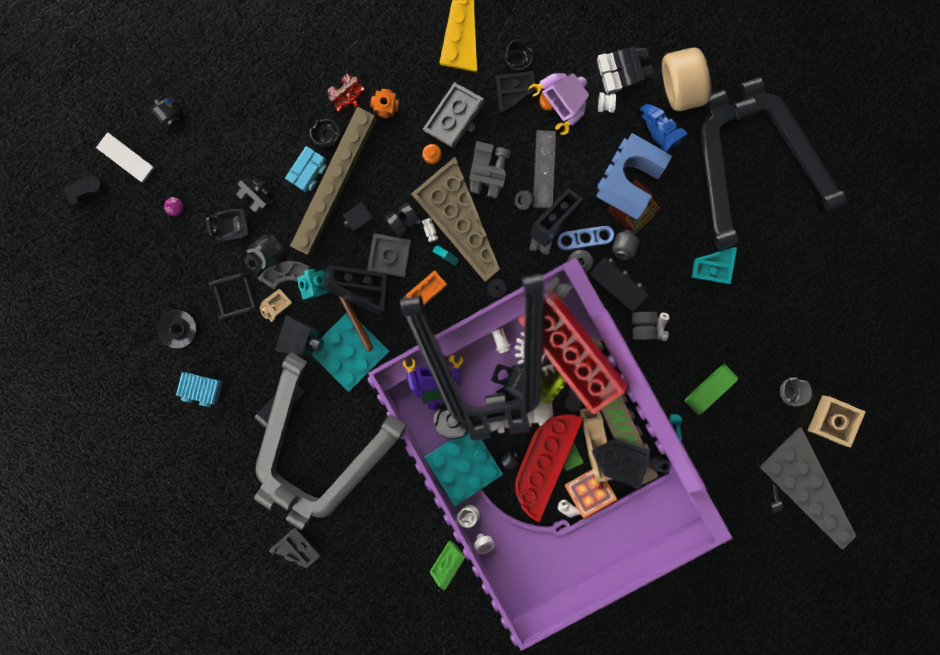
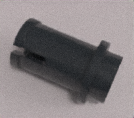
M655 456L650 461V467L654 471L667 473L671 469V466H668L671 463L660 456Z

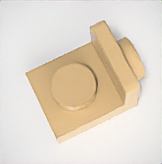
M278 289L262 301L260 312L264 318L272 322L280 313L291 306L292 302Z

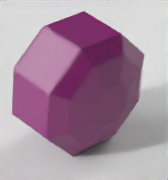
M171 197L165 201L164 209L168 215L177 217L183 213L184 204L180 199Z

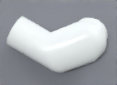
M661 313L655 324V327L658 328V340L666 341L669 335L667 331H664V327L669 320V315L666 313Z
M567 500L559 502L558 509L566 516L574 517L581 515L577 506H573Z

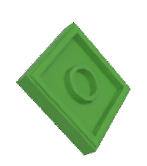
M448 541L430 570V574L438 586L444 590L466 557L456 543Z

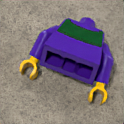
M451 354L449 362L453 366L449 365L458 387H460L461 368H459V365L463 363V358L461 355H458V361L455 363L454 355ZM411 358V366H406L405 359H403L402 364L408 371L406 375L409 388L416 397L421 398L423 404H428L429 409L437 410L439 403H444L429 368L420 367L414 371L415 361Z

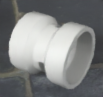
M474 505L465 506L458 514L459 524L465 528L472 527L480 517L478 508Z

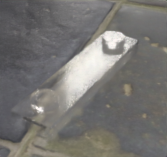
M536 131L535 203L533 205L535 208H549L553 204L556 131Z

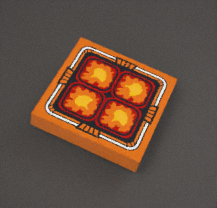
M593 469L565 484L583 519L618 501L607 481L596 482Z

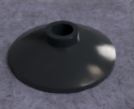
M181 310L169 311L160 319L158 335L165 345L171 348H183L189 345L195 338L196 323L187 312ZM177 326L182 327V331L180 333L176 331Z

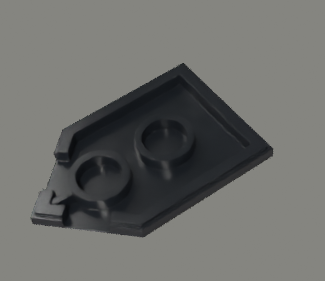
M613 439L591 450L603 476L638 489L641 488L650 451L618 439Z

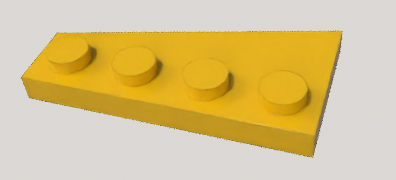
M452 0L440 65L477 72L474 0Z

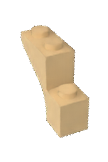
M588 408L580 409V416L584 417L581 424L586 438L588 456L596 482L611 480V478L603 476L591 450L607 443L601 412L599 410L592 414Z

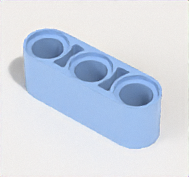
M608 226L568 231L558 237L557 245L564 251L605 245L613 239L614 232ZM600 231H606L608 233V240H602L600 238ZM581 234L589 235V243L581 241ZM562 237H569L571 245L564 246L561 242Z

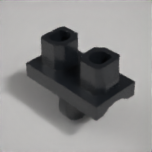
M248 178L238 183L240 188L236 195L242 200H247L250 196L254 200L250 204V208L255 213L271 206L273 203L267 196L270 191L266 188L268 185L266 180L259 182L256 178L253 181Z

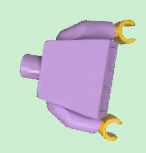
M554 73L541 80L540 84H532L528 88V90L532 87L537 89V93L533 94L532 97L537 96L540 90L544 88L542 92L562 120H567L565 123H558L556 125V130L562 125L564 126V131L561 132L562 135L567 134L569 126H573L585 113V101L589 95L585 89L587 81L583 77L577 78L574 74L567 76L566 74Z

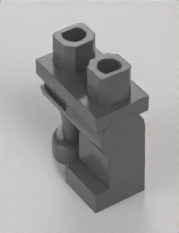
M476 142L469 178L470 193L480 194L481 187L487 186L489 187L487 196L497 199L500 190H503L506 176L504 170L505 160L510 158L511 151L505 148H496L495 155L498 159L496 165L491 166L489 164L493 145Z

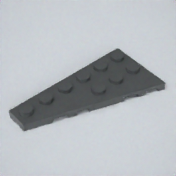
M799 427L759 468L843 550L856 537V534L803 429Z

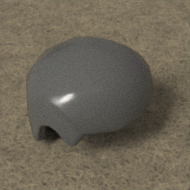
M797 377L783 381L780 387V397L785 404L799 407L809 403L812 398V388L807 381L800 380Z

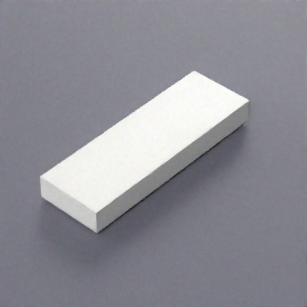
M109 133L104 136L96 147L142 183L145 182L155 169Z

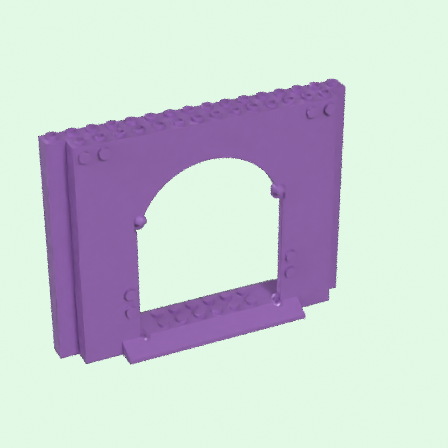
M577 258L543 275L544 289L546 291L555 276L560 279V283L572 286L562 302L590 337L593 336L596 340L603 341L610 354L607 358L614 368H618L620 376L628 385L629 389L626 391L633 403L637 402L638 407H636V410L643 420H647L648 424L645 426L652 437L656 436L657 441H655L657 448L662 455L666 454L671 463L669 465L671 469L667 474L618 499V501L588 518L581 519L572 525H569L566 520L555 522L553 526L528 524L500 510L489 499L483 489L457 506H453L424 459L425 455L450 439L442 437L436 431L433 423L436 410L429 409L428 404H423L421 398L416 397L411 391L406 375L408 371L402 364L403 359H405L406 366H411L412 358L415 361L414 371H416V368L428 367L419 346L410 349L368 373L370 385L373 388L376 387L379 392L377 397L382 405L385 404L389 410L387 415L391 414L408 424L400 438L405 439L407 452L411 457H415L417 470L426 477L425 484L429 491L433 490L436 495L434 500L437 506L443 508L447 524H452L455 530L453 534L457 542H462L465 548L463 549L464 555L473 562L474 566L472 568L477 577L480 576L483 580L482 587L485 593H490L496 612L500 611L504 627L510 629L512 633L510 637L514 645H518L521 651L732 538L707 494L703 482ZM523 287L436 335L448 365L453 366L449 362L451 354L454 355L455 363L458 361V355H461L463 358V363L459 365V368H461V385L459 389L465 402L470 406H486L485 396L497 394L496 391L504 387V385L491 381L497 364L509 367L513 365L523 367V363L518 364L522 356L515 357L516 353L521 352V350H516L515 346H521L522 344L516 340L517 338L524 339L521 335V332H524V327L518 320L525 314ZM543 292V293H544V298H546V297L548 296V294H546L545 292ZM503 328L507 342L511 346H509V351L499 354V351H496L497 345L491 332ZM547 356L543 359V365L550 362ZM501 370L498 374L499 380L508 377L505 370ZM474 505L478 508L480 517L472 527L465 528L459 524L458 514L465 506ZM481 533L484 536H490L495 544L494 548L486 554H478L474 547V543L477 540L476 536Z

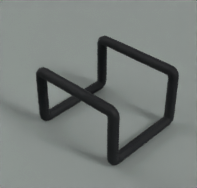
M237 274L209 283L215 289L222 314L218 317L220 320L257 310L247 275ZM242 277L245 280L252 307L225 314L217 284Z

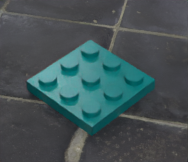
M346 313L320 339L324 341L323 349L321 351L313 350L312 356L349 392L389 350L362 324L373 345V350L367 351Z
M469 432L459 439L448 440L424 456L425 461L453 506H457L503 475L482 440L471 441Z

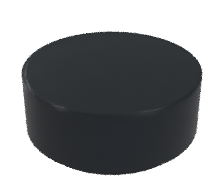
M520 191L515 196V204L519 209L529 210L535 203L534 195L529 191Z

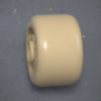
M688 48L665 55L662 60V74L666 95L672 109L683 111L706 105L711 98V81L707 62L702 51L698 48Z

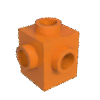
M381 89V91H376L375 96H372L371 108H373L375 115L380 118L394 117L395 111L398 112L399 100H397L396 94L393 91ZM381 100L388 101L385 105L381 104Z

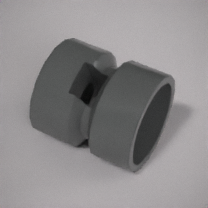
M657 312L632 313V324L635 325L632 329L633 340L658 339V328L654 327L657 323Z

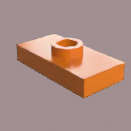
M434 270L406 296L408 298L422 296L425 305L444 289L447 284Z

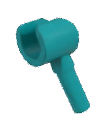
M670 414V424L676 425V434L679 441H681L682 418L678 414Z

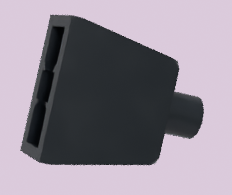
M286 316L275 351L311 356L313 350L321 351L323 349L324 341L317 339L319 330L297 318Z

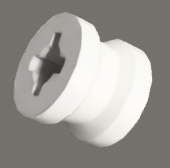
M600 93L598 112L608 110L614 113L616 94L605 95V93Z

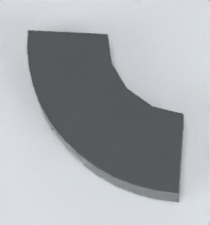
M296 261L280 262L263 271L258 279L275 289L285 281L298 282L297 277L304 275V271L309 270L311 267Z

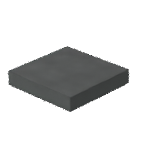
M374 233L367 270L405 278L412 240Z

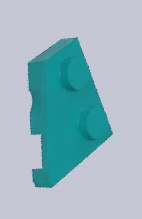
M733 247L696 258L691 278L731 284L737 248Z

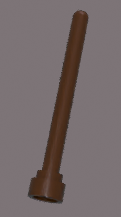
M338 296L365 349L369 352L372 351L373 345L350 301Z

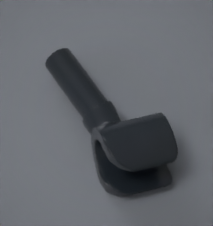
M772 485L775 502L770 503V508L773 513L782 511L783 504L779 499L777 485Z

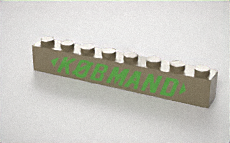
M359 107L356 108L290 245L294 249L309 256L312 255L376 122L375 115Z
M591 336L590 338L601 351L604 350L600 340H596ZM624 393L600 409L613 439H618L650 451L647 443H643L640 438L643 434L639 426H635L633 422L635 416L630 408L627 409L625 405L627 399ZM650 457L642 484L658 477L656 471L650 467Z

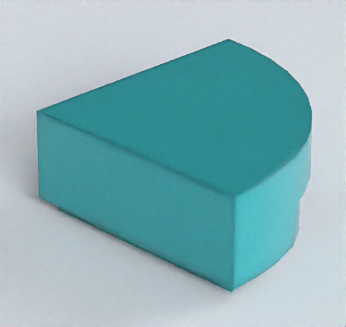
M435 246L432 251L453 265H456L459 261L457 257L439 246Z

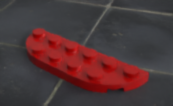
M561 414L546 420L537 429L516 477L515 491L522 509L537 522H540L584 418L582 416Z

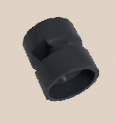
M408 203L399 207L397 213L392 212L385 217L399 238L408 232V228L413 229L421 223Z

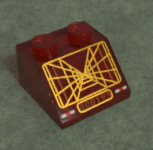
M637 179L632 185L651 195L640 217L635 219L612 205L607 209L629 231L634 232L635 235L661 209L651 192Z

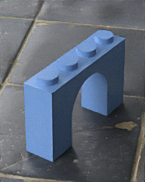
M632 133L628 140L624 138L619 146L621 152L617 151L612 159L614 165L610 164L605 172L607 178L603 177L597 186L600 189L597 197L631 217L638 219L645 210L651 195L632 185L626 179L623 168H638L659 179L672 156Z

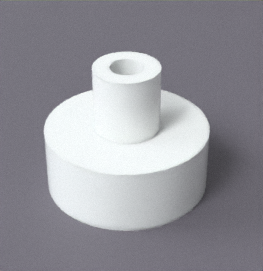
M482 533L476 536L477 540L474 543V547L478 554H486L494 548L495 544L490 536H484Z

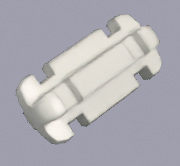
M431 218L422 221L426 236L429 237V242L438 239V236L435 235L437 233L433 223H431Z

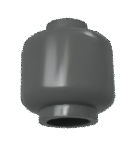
M625 230L616 235L612 251L617 258L629 260L636 255L640 240L635 236L634 232Z
M576 250L568 257L567 262L577 258L585 274L593 266V258L585 250Z

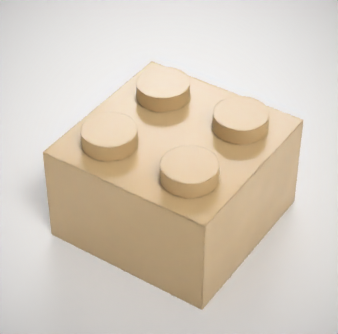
M822 396L808 431L851 448L865 411L832 397Z

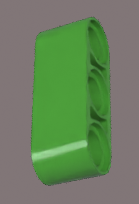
M723 364L699 385L684 402L698 416L723 395L738 380V377L726 364Z

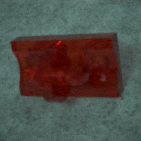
M346 74L341 80L343 86L339 90L336 86H332L327 90L329 100L339 110L343 106L347 107L350 103L357 106L358 103L355 99L360 96L359 93L364 88L356 76L352 77Z

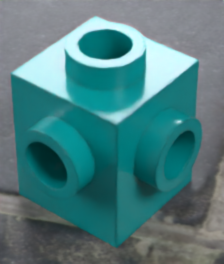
M309 269L304 271V275L297 277L303 299L329 293L328 290L323 289L324 271L316 272L315 269Z

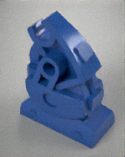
M649 104L640 108L644 112L642 117L646 120L653 140L660 145V149L667 153L678 146L687 135V132L682 128L677 129L675 122L672 119L669 120L661 109Z

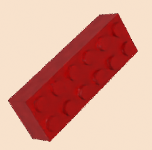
M553 291L544 298L543 352L590 412L595 414L622 395L628 385L557 294ZM525 314L518 319L519 322L523 325V327L525 323Z

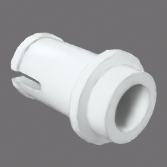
M500 328L492 331L491 333L497 345L496 351H499V354L509 351L511 344L507 342L504 329Z

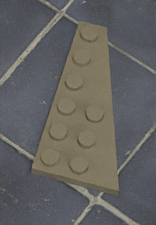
M454 157L411 195L486 282L500 268L457 160Z

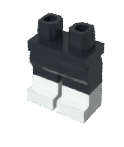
M636 46L630 49L598 55L597 63L601 76H603L602 80L606 95L643 84L646 79L654 75L651 65L641 67L640 61L649 58L647 48L636 49Z

